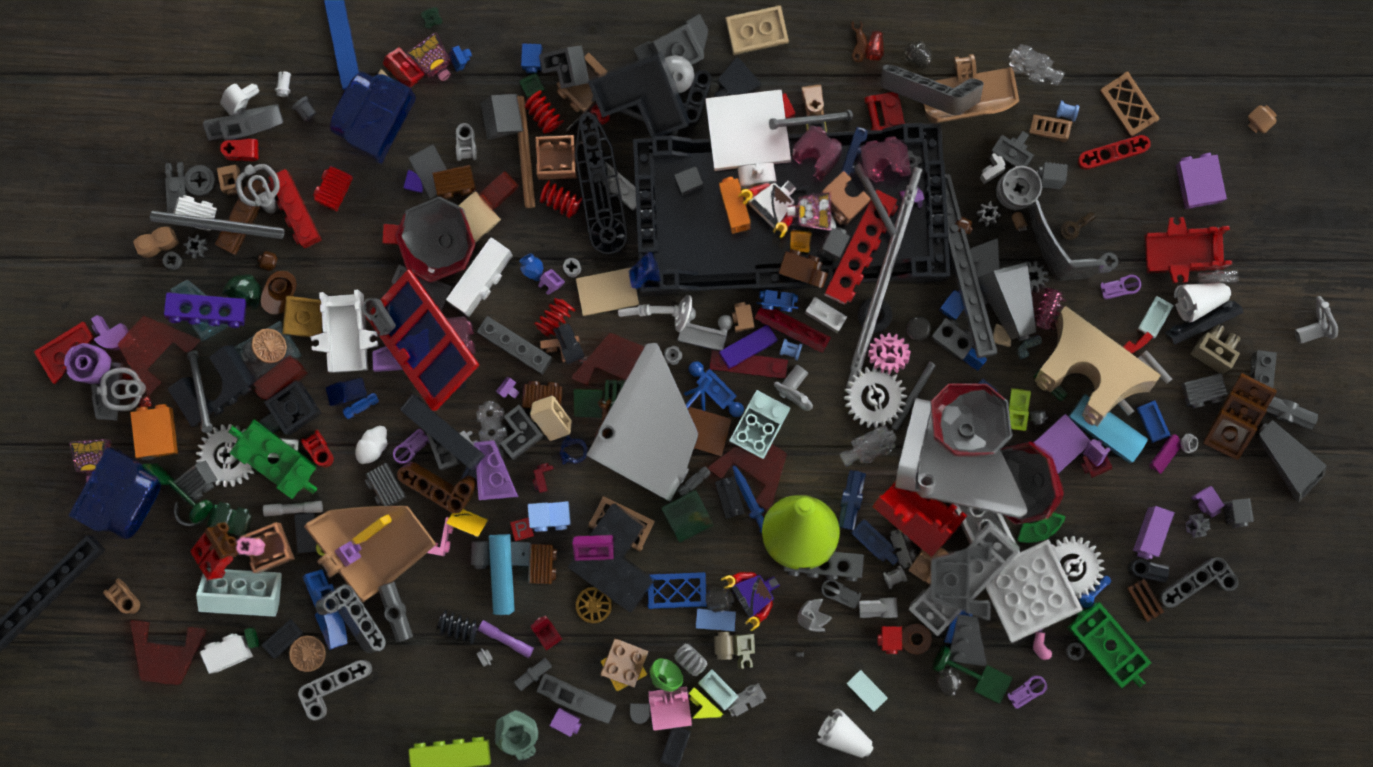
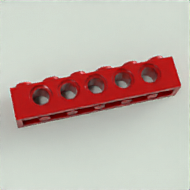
M876 190L888 216H894L898 208L895 205L897 199ZM870 201L824 293L825 296L843 305L847 301L851 303L856 293L853 289L856 284L860 285L864 277L861 272L864 267H869L872 261L870 254L872 250L876 251L879 247L881 240L878 238L881 232L885 234L887 230L882 219L875 216L874 211L876 208L872 201ZM866 227H874L876 234L869 236L866 233ZM861 243L865 244L867 246V252L860 253L857 249V245ZM856 261L859 265L858 270H851L849 262ZM842 278L849 279L850 286L848 288L841 286L840 280Z

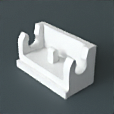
M816 297L813 298L805 311L806 315L838 333L847 319V316Z

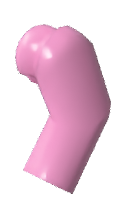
M1036 632L1033 650L1039 658L1048 660L1051 658L1052 652L1043 644L1045 633Z

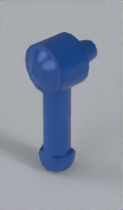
M1109 576L1102 578L1099 582L1100 585L1094 587L1095 591L1091 590L1089 595L1086 593L1081 595L1082 598L1078 599L1081 607L1088 608L1094 604V598L1107 585H1110L1111 578Z

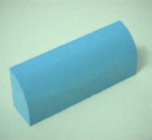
M1084 394L1068 417L1076 426L1097 441L1101 440L1104 446L1109 447L1111 451L1129 464L1133 463L1148 439L1111 412L1106 415L1098 427L1088 424L1084 420L1082 413L1090 397Z
M510 534L490 535L489 551L493 614L509 615L515 611Z

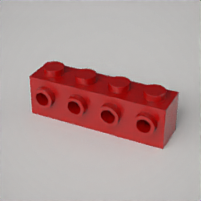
M286 169L276 173L280 183V189L277 193L279 200L276 202L280 210H284L287 215L284 219L288 227H292L295 234H292L297 245L301 244V246L307 248L321 241L322 239L290 173ZM270 176L268 178L271 183H269L268 185L272 192L275 186L274 181Z

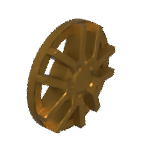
M595 587L583 590L576 600V611L579 617L588 623L602 622L609 616L612 609L611 598L606 596L608 602H601L605 595L604 593H602L599 599L595 598L597 591H600ZM595 590L593 597H591L588 591ZM584 593L589 597L587 601L581 597ZM582 600L585 605L579 607V601ZM602 604H609L608 610L601 609ZM586 607L588 611L581 614L580 609ZM600 611L607 612L603 618H601ZM597 612L598 620L593 619V613ZM590 613L591 620L586 619L584 616Z

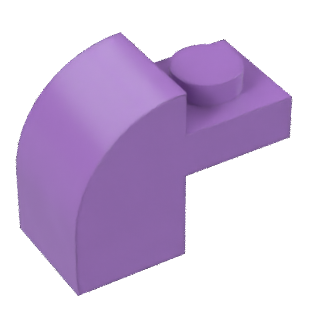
M96 315L91 319L93 330L97 335L100 334V336L94 339L100 346L110 350H120L135 342L125 325L119 323L109 329L103 317Z

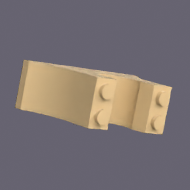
M1065 306L1056 321L1058 332L1056 349L1040 369L1035 382H1037L1038 387L1042 390L1052 392L1061 385L1067 375L1072 373L1086 375L1093 382L1095 392L1092 393L1082 416L1088 424L1098 427L1116 404L1130 395L1150 392L1161 375Z

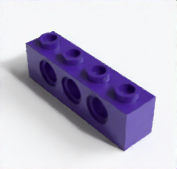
M166 293L164 316L171 323L188 321L189 324L200 325V322L208 323L209 326L228 324V327L239 328V325L244 326L246 300ZM183 306L191 307L188 313L180 312ZM204 307L211 309L207 315H202L200 311ZM228 309L230 314L223 317L220 315V311Z

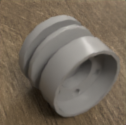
M1027 166L1012 168L999 179L996 186V195L999 202L1007 209L1014 211L1022 210L1038 199L1042 191L1040 176L1035 170ZM1015 187H1016V188H1020V191H1019V192H1018V191H1015V192H1014L1013 189H1014Z

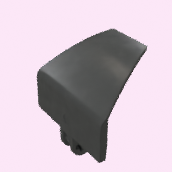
M1035 200L1029 207L1030 220L1037 244L1055 279L1059 281L1090 279L1096 273H1108L1116 268L1118 259L1113 253H1105L1099 260H1070L1051 232L1039 201ZM1106 259L1112 263L1110 266L1106 264Z

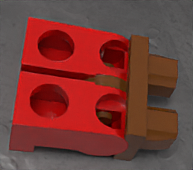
M225 522L217 523L215 527L207 528L190 551L197 564H201L199 567L207 580L223 578L226 573L224 569L232 562L233 557H236L238 554L236 550L237 540L228 536L229 527Z

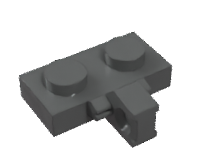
M1023 131L1018 139L1013 137L1010 140L1001 135L991 151L997 156H1001L1003 160L1014 167L1027 166L1034 156L1025 150L1027 146L1024 142L1029 135Z

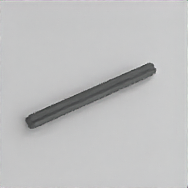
M151 211L150 220L152 222L283 239L285 233L283 228L159 211Z

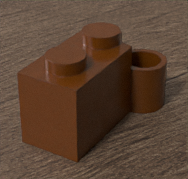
M790 249V252H784L778 270L779 274L821 288L824 287L828 273L820 271L822 262H819V257L809 255L807 258L801 256V252Z

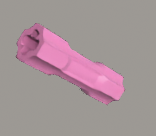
M242 537L237 541L236 549L240 554L259 556L264 553L265 544L261 539L256 540L254 538L247 539Z

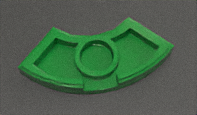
M1053 512L1048 519L1038 520L1034 523H1022L1017 541L1034 543L1049 538L1059 530L1066 516Z

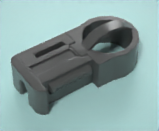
M368 298L364 301L362 305L363 313L369 321L374 322L380 331L378 335H388L396 327V324L383 306L382 301L377 298ZM370 303L376 309L375 314H372L369 310Z
M833 579L826 580L821 587L822 594L826 598L833 599L851 608H856L861 597L860 592L857 594L856 591L847 587L843 588V584ZM826 583H835L838 586V590L829 585H826ZM824 588L837 594L835 596H828L824 592Z

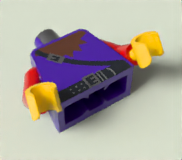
M739 572L721 578V581H728V586L724 588H732L749 617L745 624L751 622L753 624L751 631H753L768 617L773 607L772 600L774 597L770 591L780 586L776 578L773 576L763 581L761 575L757 576L754 572Z

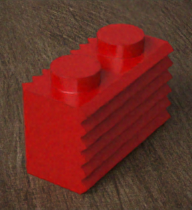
M330 166L329 170L326 169L322 175L323 182L321 186L316 187L313 196L316 203L337 212L353 177Z

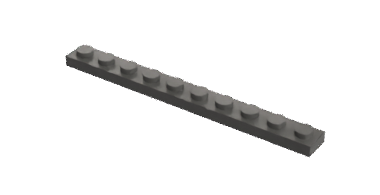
M950 173L945 174L949 230L948 245L976 356L977 358L993 356L997 354L996 345L965 230L960 227L961 232H958L959 228L955 225L956 221L962 218Z

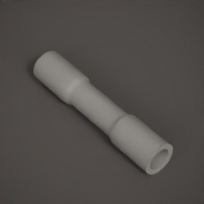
M322 501L263 506L264 516L323 512Z

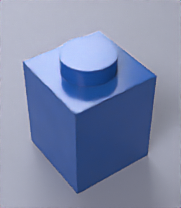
M522 44L521 67L523 70H526V73L534 74L537 71H542L539 57L543 50L541 44Z
M954 290L939 309L940 312L954 321L964 310L960 291Z

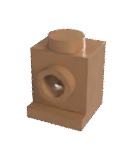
M231 165L217 168L221 191L227 193V195H236V184L229 185V181L234 179L236 182L240 174L239 167Z
M745 302L734 304L735 312L732 313L734 324H738V326H735V333L754 329L750 304L746 305Z

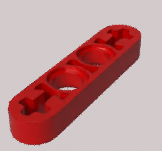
M1139 135L1085 151L1079 156L1078 165L1084 170H1089L1145 153L1150 148L1151 143L1147 136ZM1139 140L1146 143L1143 149L1141 146L1132 149V146L1138 144ZM1120 145L1127 146L1128 153L1126 155L1119 153L1118 147ZM1101 151H1108L1110 158L1103 160L1100 157ZM1094 153H1096V159L1090 161L1089 165H1087V163L1082 162L1085 156L1088 159L1093 158L1095 156Z

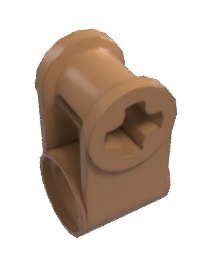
M821 84L802 87V98L807 116L823 115L824 103Z
M119 578L115 580L116 583L103 591L104 595L122 613L135 614L140 609V601ZM131 600L132 608L127 610L126 603Z

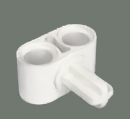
M233 84L224 91L220 104L230 116L241 114L246 109L248 100L259 93L258 87L251 84L241 90L237 84Z
M756 163L738 168L739 182L742 189H750L765 183H777L773 163Z

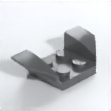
M698 14L685 21V25L653 42L647 41L634 48L638 59L662 51L664 58L674 55L682 56L691 65L704 59V47L708 28L701 15Z

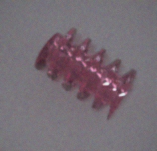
M1045 288L1044 291L1047 294L1042 295L1044 301H1040L1039 306L1041 308L1036 309L1039 315H1034L1035 325L1045 330H1055L1051 323H1058L1054 316L1060 315L1056 310L1063 309V306L1059 303L1066 302V299L1062 297L1063 293L1060 291Z

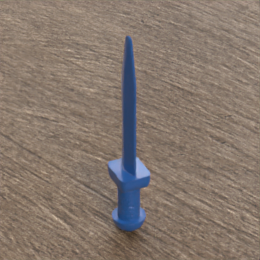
M733 466L736 482L751 511L749 516L756 519L761 529L759 531L762 533L764 521L762 514L764 509L763 507L759 508L744 476L736 466Z

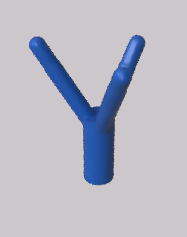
M706 375L697 388L684 393L685 396L695 393L687 402V409L701 394V408L705 411V390L713 380L712 377Z

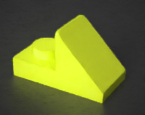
M695 687L689 692L691 695L689 699L696 706H699V704L703 706L694 715L693 719L721 717L723 715Z

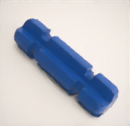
M372 393L367 396L368 398H363L352 404V407L343 409L344 416L349 419L355 413L358 414L369 408L371 404L378 403L377 395Z

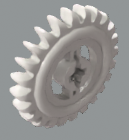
M873 366L872 372L866 367L865 374L859 370V377L852 375L855 382H847L851 389L844 390L849 394L844 399L849 401L845 407L852 408L848 414L855 413L853 420L860 418V425L866 421L867 428L873 423L875 429H877L879 423L884 428L885 421L893 424L892 417L899 419L896 412L903 413L900 406H905L906 403L901 401V399L906 398L907 395L901 394L906 388L899 387L902 380L895 381L897 374L891 377L888 372L881 373V368L878 372ZM875 383L884 386L889 393V402L884 409H882L881 403L884 401L885 394L880 388H876ZM866 386L869 388L866 396L867 402L875 407V411L868 410L862 403L861 394ZM873 391L876 395H880L878 403L875 399H871Z
M231 424L228 425L227 430L224 425H221L220 431L213 427L214 434L208 432V439L201 438L205 444L197 445L202 451L196 452V455L202 458L196 460V462L200 463L206 460L218 479L215 483L217 486L223 481V487H227L229 482L234 487L235 481L242 484V477L246 480L249 479L247 473L254 474V471L251 469L252 466L248 463L243 464L240 462L235 468L231 469V464L237 459L232 455L227 457V459L223 457L224 454L230 452L233 443L237 441V438L228 433L232 427ZM225 442V446L221 447L217 452V459L223 463L222 469L215 462L214 454L217 447Z
M1075 536L1071 537L1070 542L1067 537L1063 538V543L1057 539V546L1051 545L1059 562L1067 554L1079 555L1077 559L1067 560L1063 564V570L1067 573V577L1080 575L1083 571L1082 563L1085 562L1086 572L1083 578L1077 582H1069L1078 599H1081V593L1089 595L1088 589L1095 591L1093 584L1100 585L1096 579L1104 577L1099 574V571L1105 570V568L1099 566L1104 560L1097 559L1101 552L1094 553L1093 551L1096 546L1089 548L1090 541L1082 544V537L1077 542L1075 541ZM1070 564H1076V565H1077V566L1075 567V569L1077 570L1076 572H1075V571L1069 572L1070 569H1071Z

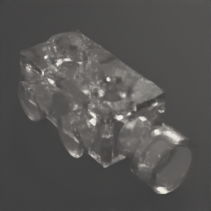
M1020 44L1017 50H1012L1008 58L1011 60L1009 65L1012 66L1014 72L1019 74L1022 72L1026 73L1033 82H1043L1047 78L1052 81V84L1058 86L1065 72L1059 69L1057 71L1051 68L1054 61L1050 57L1035 52L1027 45Z
M495 401L483 402L484 405L479 406V411L476 412L478 423L481 422L482 430H479L480 442L495 441L501 457L504 458L503 450L500 447V443L504 441V438H507L506 427H502V419H505L504 408H500V405L498 403L495 404ZM492 411L493 415L492 417H487L486 413ZM490 430H495L494 436H489Z
M883 425L851 441L853 449L848 452L846 450L839 455L845 467L852 465L858 459L861 464L864 462L870 463L874 460V457L890 453L892 448L896 447L894 442L897 441L893 430L889 431L886 425Z

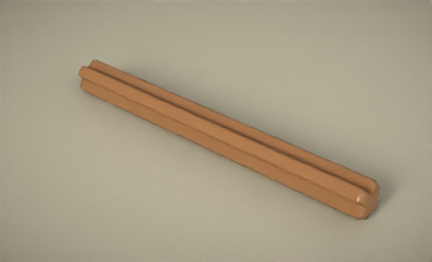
M518 96L523 132L518 133L524 202L526 208L535 207L527 117L526 109L524 108L525 99L523 96Z

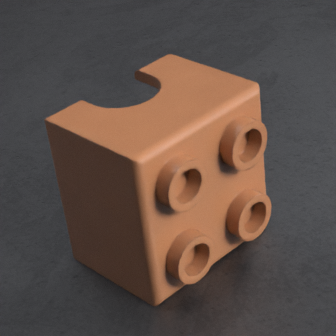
M574 135L535 137L537 152L536 170L539 180L577 178Z
M842 172L821 194L830 193L831 202L829 206L831 208H828V210L834 214L833 218L838 224L841 225L843 223L846 226L867 206L870 198L864 191L857 197L848 196L845 193V188L848 186L847 183L851 178L845 172Z
M273 523L240 537V539L242 537L247 539L254 538L256 540L261 539L265 544L264 553L259 556L249 555L253 573L259 574L295 559L281 523Z

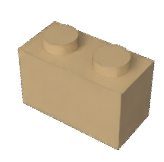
M553 395L533 402L532 411L530 412L531 418L538 424L541 432L550 441L570 434L572 420Z

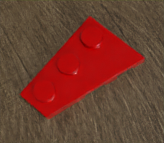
M81 322L40 347L34 353L52 383L56 384L67 371L64 360L70 348L82 343L90 344L95 338L86 323Z

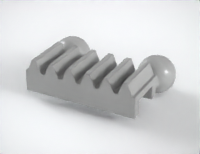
M691 307L688 321L680 332L678 341L711 350H723L727 331L733 326L732 318L728 315L721 316L718 320L720 330L691 324L690 321L696 316L695 309Z

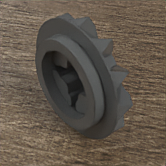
M202 165L190 168L184 178L185 187L194 195L208 194L214 188L215 178L213 172L208 167ZM200 175L202 179L207 180L205 182H202L201 186H199L198 183L194 182L195 180L199 179Z

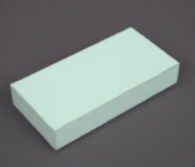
M1156 296L1137 330L1142 333L1149 332L1154 336L1153 339H1155L1174 305Z
M713 670L699 682V685L724 710L739 697Z
M861 670L847 682V685L873 711L888 699Z

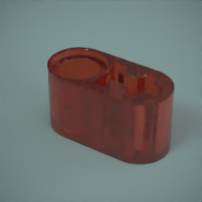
M504 172L488 185L479 196L494 210L513 194L519 185L507 172Z

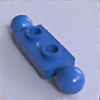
M697 361L689 365V373L700 378L696 382L698 385L701 384L706 375L712 377L713 380L705 392L723 410L728 406L729 413L733 417L743 415L744 406L739 402L733 401L737 396L711 369L705 373L703 365Z

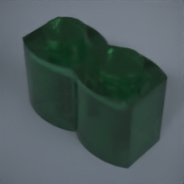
M219 502V505L213 504L207 524L208 527H215L217 523L225 522L229 527L228 533L239 536L248 533L253 515L248 514V509L238 507L237 510L230 508V504Z

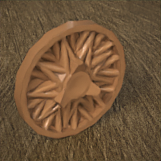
M262 329L254 335L251 342L253 354L264 363H277L286 354V341L276 330Z
M300 637L294 641L290 648V661L300 671H315L325 661V646L316 637Z

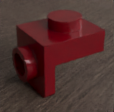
M1086 455L1083 456L1081 466L1085 474L1089 473L1091 478L1113 469L1107 456L1099 466L1092 463Z
M548 463L538 465V469L534 470L536 478L533 479L534 488L539 490L541 494L548 492L543 473L554 470V467L552 465L549 466Z
M547 616L536 619L530 626L546 650L562 640V637Z

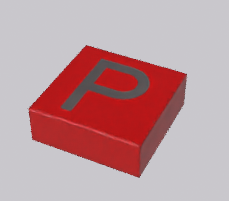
M529 517L510 523L515 541L534 536L533 529L530 528Z

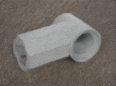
M897 598L859 601L860 618L898 617Z

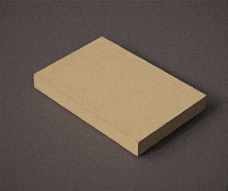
M781 5L725 17L733 55L789 43Z
M632 268L576 278L583 316L639 306Z

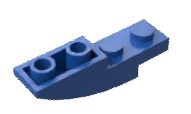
M323 570L303 576L314 606L320 598L334 589L332 584H328ZM326 602V608L329 609V603ZM338 610L328 615H320L317 612L315 617L329 650L346 645L345 623Z

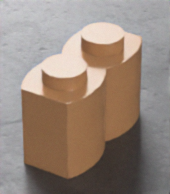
M169 227L158 228L152 234L141 235L133 241L137 253L144 258L153 257L161 250H170L179 243L174 230Z

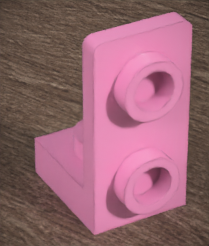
M446 517L441 546L438 547V543H436V546L428 553L445 556V552L449 553L451 542L448 541L449 533L452 534L454 529L453 526L446 524L449 517Z

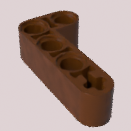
M413 461L403 465L397 472V477L403 484L454 514L461 512L467 506L477 488V481L472 476L463 477L456 486H453ZM422 479L425 480L428 483V485H425L422 482ZM463 484H466L469 490L465 489ZM438 489L442 490L444 495H441ZM455 499L458 500L461 505H458L455 502Z

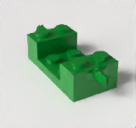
M255 419L243 432H240L233 426L228 431V433L237 438L229 453L243 464L248 463L277 485V489L293 499L297 492L303 488L312 493V495L315 493L317 487L308 481L316 469V464ZM270 453H276L279 456V460L276 463H271L268 460Z
M1095 603L1089 609L1076 613L1077 617L1067 627L1068 630L1080 643L1084 644L1106 670L1105 673L1119 688H1123L1133 680L1141 688L1145 682L1138 674L1149 666L1151 662L1103 605ZM1110 639L1115 642V649L1112 651H1108L1105 647V643Z

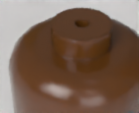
M961 217L962 219L957 220L955 223L959 228L958 232H961V227L965 230L966 235H970L973 229L971 227L972 222L965 217Z
M264 251L257 259V262H260L259 268L272 271L276 266L278 258L275 253Z

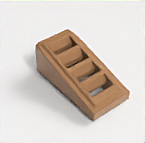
M1033 115L1029 133L1067 142L1072 122ZM1038 121H1042L1040 130H1036ZM1049 123L1048 131L1046 132L1044 131L1045 125ZM1053 125H1057L1055 133H1052ZM1061 126L1065 127L1063 134H1060Z

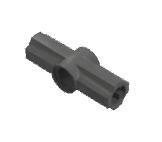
M1275 396L1267 408V412L1275 415L1277 419L1287 423H1295L1310 430L1313 429L1318 420V414L1299 407V404L1293 401L1282 400Z
M395 582L379 586L378 590L385 608L384 615L390 622L396 642L412 638L413 634L406 616V607L401 602ZM392 608L398 610L399 616L393 614Z

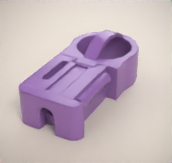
M1128 275L1120 278V281L1108 282L1105 285L1102 282L1100 287L1103 298L1107 300L1137 293L1141 288L1140 278L1135 275ZM1128 278H1134L1138 281L1124 285V281ZM1139 286L1135 291L1126 290L1127 288Z
M421 429L416 430L394 449L393 457L398 464L408 463L416 456L415 452L417 453L426 445V442L430 443L428 437ZM407 448L399 457H395L398 449ZM410 452L409 458L407 460L400 461Z
M1032 676L1024 682V685L1011 692V695L1008 693V698L1014 707L1018 709L1037 696L1042 695L1047 689L1046 681L1041 676ZM1038 678L1041 679L1040 681L1036 682L1035 684L1029 687V684L1032 680ZM1044 683V688L1041 692H1032L1033 689Z

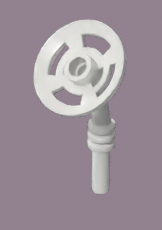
M686 295L678 306H651L646 304L635 308L619 309L618 315L622 317L672 314L675 317V329L677 332H681L690 315L692 297Z

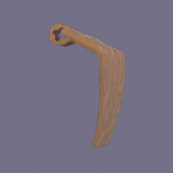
M974 54L964 58L954 57L956 77L936 80V82L955 88L968 79H979L984 82L981 101L960 115H951L925 104L923 106L927 119L933 124L1005 111L1019 102L1014 70L1010 67L976 74Z
M373 506L329 510L305 525L306 530L325 553L317 561L318 564H322L328 572V577L339 572L346 583L352 587L361 602L377 594L379 586L393 582L436 546L435 541L408 506ZM389 514L392 522L366 541L360 543L359 545L362 549L359 551L361 558L345 567L335 550L350 541L355 545L353 541L355 536L378 519Z

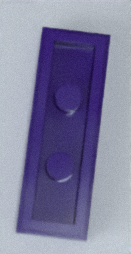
M766 325L719 351V355L728 369L777 343L778 339L770 327Z

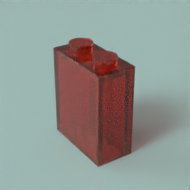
M289 355L253 383L256 386L255 392L261 399L263 398L266 401L294 381H300L309 373L297 358Z

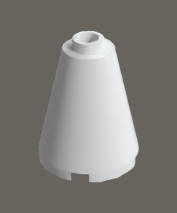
M1224 283L1180 285L1175 289L1174 298L1178 297V303L1175 305L1179 315L1184 321L1189 320V322L1199 319L1224 304L1231 296L1230 288Z
M834 709L832 712L835 714L832 717L828 715L818 733L821 738L817 739V741L823 745L861 758L869 756L873 750L872 741L842 710Z

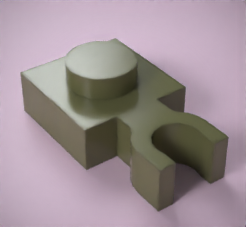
M754 634L733 635L734 655L739 656L738 668H744V661L747 662V667H753L750 654L755 653Z

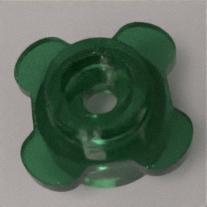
M432 7V9L421 13L426 28L430 29L433 25H440L443 20L439 17L438 8Z

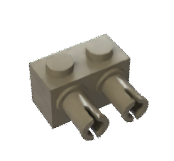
M1220 324L1212 327L1209 333L1198 339L1191 355L1223 375L1232 369L1240 355L1235 348L1241 339L1239 336L1234 339L1236 334L1230 333L1226 342L1223 343L1219 340V337L1224 331V327L1221 326L1219 329Z

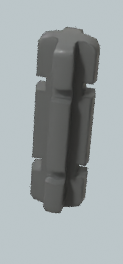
M703 467L699 470L698 474L696 473L686 481L684 486L682 485L678 488V493L685 497L689 494L690 490L692 491L703 482L704 478L706 479L710 476L711 472L707 467Z

